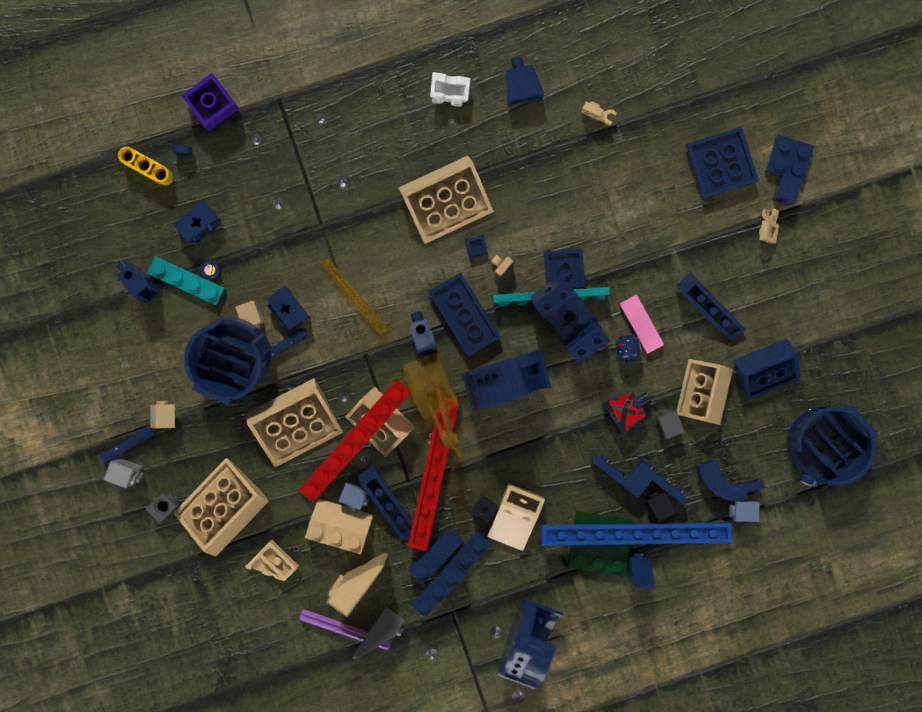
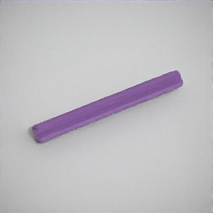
M305 609L300 614L301 621L362 642L369 633L368 631ZM391 640L379 646V648L388 650Z

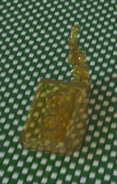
M437 351L403 365V370L411 395L424 420L431 417L434 418L444 445L455 450L458 459L461 461L463 456L456 433L452 432L449 410L460 406L441 355ZM442 413L446 431L442 430L436 415Z

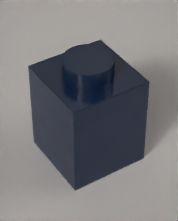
M785 174L778 177L773 199L777 200L778 204L785 206L796 202L802 179Z

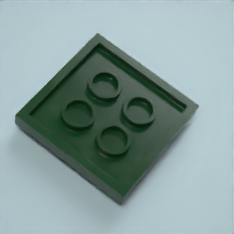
M576 510L574 524H633L634 519ZM630 544L571 545L568 568L625 576Z

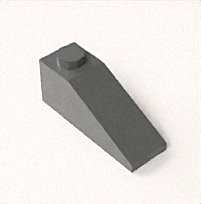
M386 607L352 656V659L356 660L392 640L395 635L399 637L405 629V626H403L405 620Z

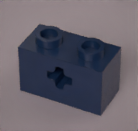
M202 200L173 225L187 242L197 244L204 238L203 235L206 232H211L219 226L218 222L221 219L209 204ZM197 220L201 221V222H200V224H201L200 227H197V223H196Z
M283 286L266 299L269 302L267 307L273 314H278L281 318L279 323L285 330L288 328L290 331H293L310 318L287 286ZM285 305L288 307L291 306V308L289 309V314L283 313V311L285 310Z

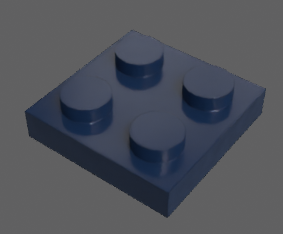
M777 135L765 172L779 177L783 174L802 179L803 182L814 145Z
M582 249L544 251L546 284L560 274H563L573 288L585 287Z

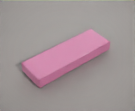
M637 294L619 304L636 336L640 339L646 354L664 345Z

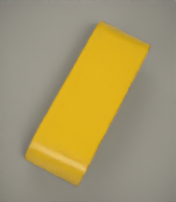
M123 147L119 150L118 159L126 166L164 186L169 185L173 181L172 172L165 166L130 147ZM132 153V159L126 161L127 154ZM149 162V168L143 171V164ZM166 171V177L160 180L159 174Z

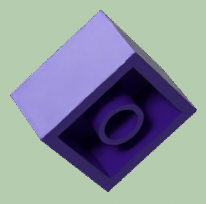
M213 73L182 95V98L208 131H211L240 109Z

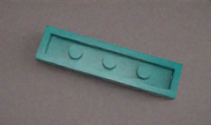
M156 256L147 272L151 276L217 306L226 289Z

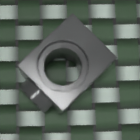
M668 408L660 411V415L656 416L663 438L669 439L685 432L676 410L671 411Z
M166 491L146 510L161 523L180 504L177 502L178 498L172 492L168 493ZM162 501L168 503L167 511L161 508Z

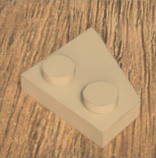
M271 540L245 567L250 570L261 571L264 575L274 576L276 579L285 581L299 565Z

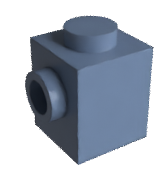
M347 482L339 502L346 504V508L356 511L357 509L361 510L362 506H367L370 496L367 495L363 487Z
M755 500L732 501V505H729V516L734 521L759 522L760 502Z

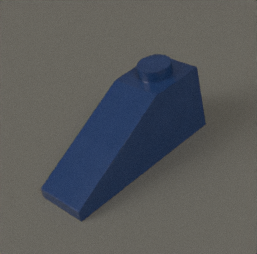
M449 528L409 567L408 572L422 585L463 543V540Z
M633 552V555H628L627 579L635 588L656 589L650 558L642 552Z

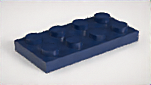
M461 272L428 292L467 357L501 338Z

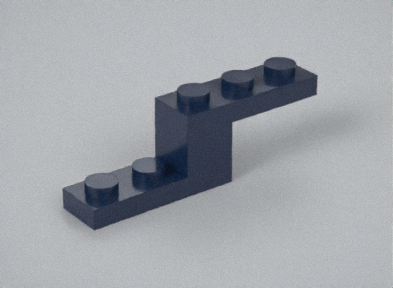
M595 454L591 459L593 463L637 498L653 481L682 505L687 500L683 495L685 492L677 485L672 487L668 483L670 479L662 473L656 474L653 471L655 467L647 461L644 463L638 461L625 478L623 477L625 473L618 467L613 469L608 465L611 461L605 456L601 455L599 457Z
M477 531L438 571V576L411 602V606L425 618L465 577V572L485 553L492 543L480 531Z

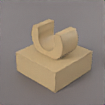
M498 255L491 260L498 267L494 273L499 277L513 263L509 257L503 261Z

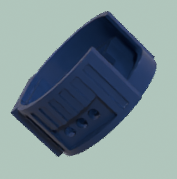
M220 317L213 320L191 337L185 349L184 365L190 381L194 383L192 390L229 405L233 400L248 394L265 377L271 365V346L266 335L246 320L233 317ZM231 361L233 365L228 366L227 362Z
M540 349L461 374L473 411L528 396L530 392L551 387Z
M840 404L838 407L818 406L808 409L795 419L788 432L787 448L794 464L801 472L816 478L821 483L840 486L858 480L869 470L876 453L874 439L879 434L853 405ZM833 433L836 434V439L834 440L831 438ZM818 446H821V447H822V451H821V452H819V451L817 450V447H818Z
M524 599L517 611L504 645L497 675L527 687L538 689L545 679L557 645L549 643L547 640L555 622L559 617L563 616V612Z

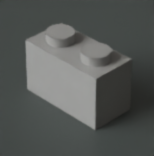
M124 459L111 461L104 480L124 488L140 483L143 477V472H141L143 466Z

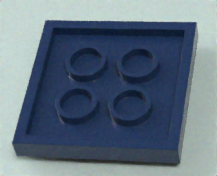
M742 127L686 144L703 199L759 181Z

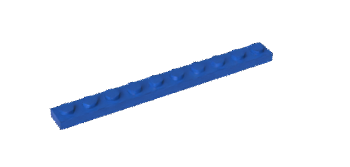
M732 523L541 525V545L732 543Z

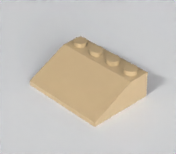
M469 156L463 157L399 187L424 244L493 212L478 173Z
M314 378L246 413L247 425L274 467L343 433Z
M226 458L179 506L174 515L203 552L217 556L269 500L242 471Z
M383 553L348 571L344 576L340 575L327 594L330 596L327 602L348 616L383 568L388 554Z

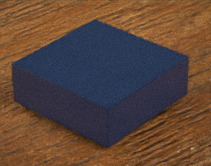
M484 235L465 239L469 258L488 254Z

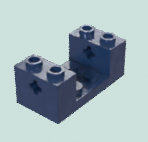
M560 274L531 295L533 305L544 319L547 318L578 364L611 342L605 330L563 274ZM567 311L574 312V317L570 320L564 318V314Z

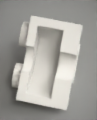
M433 72L430 93L432 102L442 104L444 101L451 102L452 106H462V102L468 101L470 78L452 77Z

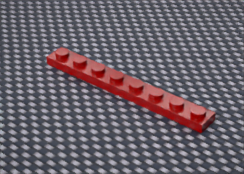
M396 379L299 491L313 503L411 394V391Z
M440 396L408 547L424 551L428 550L459 408V399Z

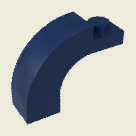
M712 459L695 464L698 475L705 487L723 499L736 502L748 501L747 493L749 495L757 494L760 492V489L765 488L764 481L761 479L740 484L728 483L721 474L718 460Z

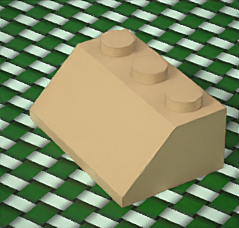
M689 359L676 410L678 415L720 425L733 369L719 364Z
M374 387L345 417L355 427L383 394ZM396 409L371 437L369 442L386 457L415 426Z
M318 499L305 538L361 554L374 514L360 510L353 511L343 505Z

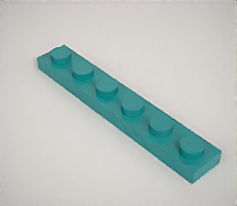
M609 287L574 289L582 301H586L585 297H593V300H604L605 296L609 295ZM535 292L493 295V304H498V307L509 306V303L517 302V306L528 305V301H532L531 295Z

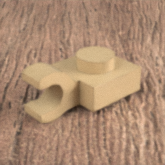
M586 101L581 113L597 121L601 120L608 126L612 124V121L607 119V115L615 117L616 112L614 110L603 111L599 104Z
M763 209L762 217L765 221H762L759 240L767 243H776L779 228L776 220L779 216V211L772 209V213L769 216L770 210Z

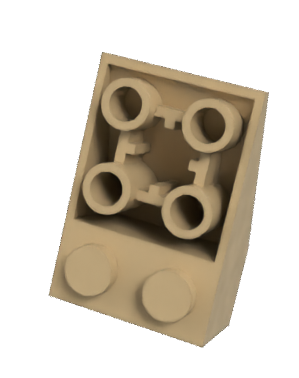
M508 483L487 537L523 551L539 517L545 498Z

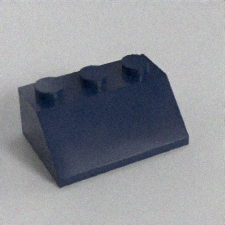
M788 339L776 342L734 360L735 372L747 400L800 379L798 353Z

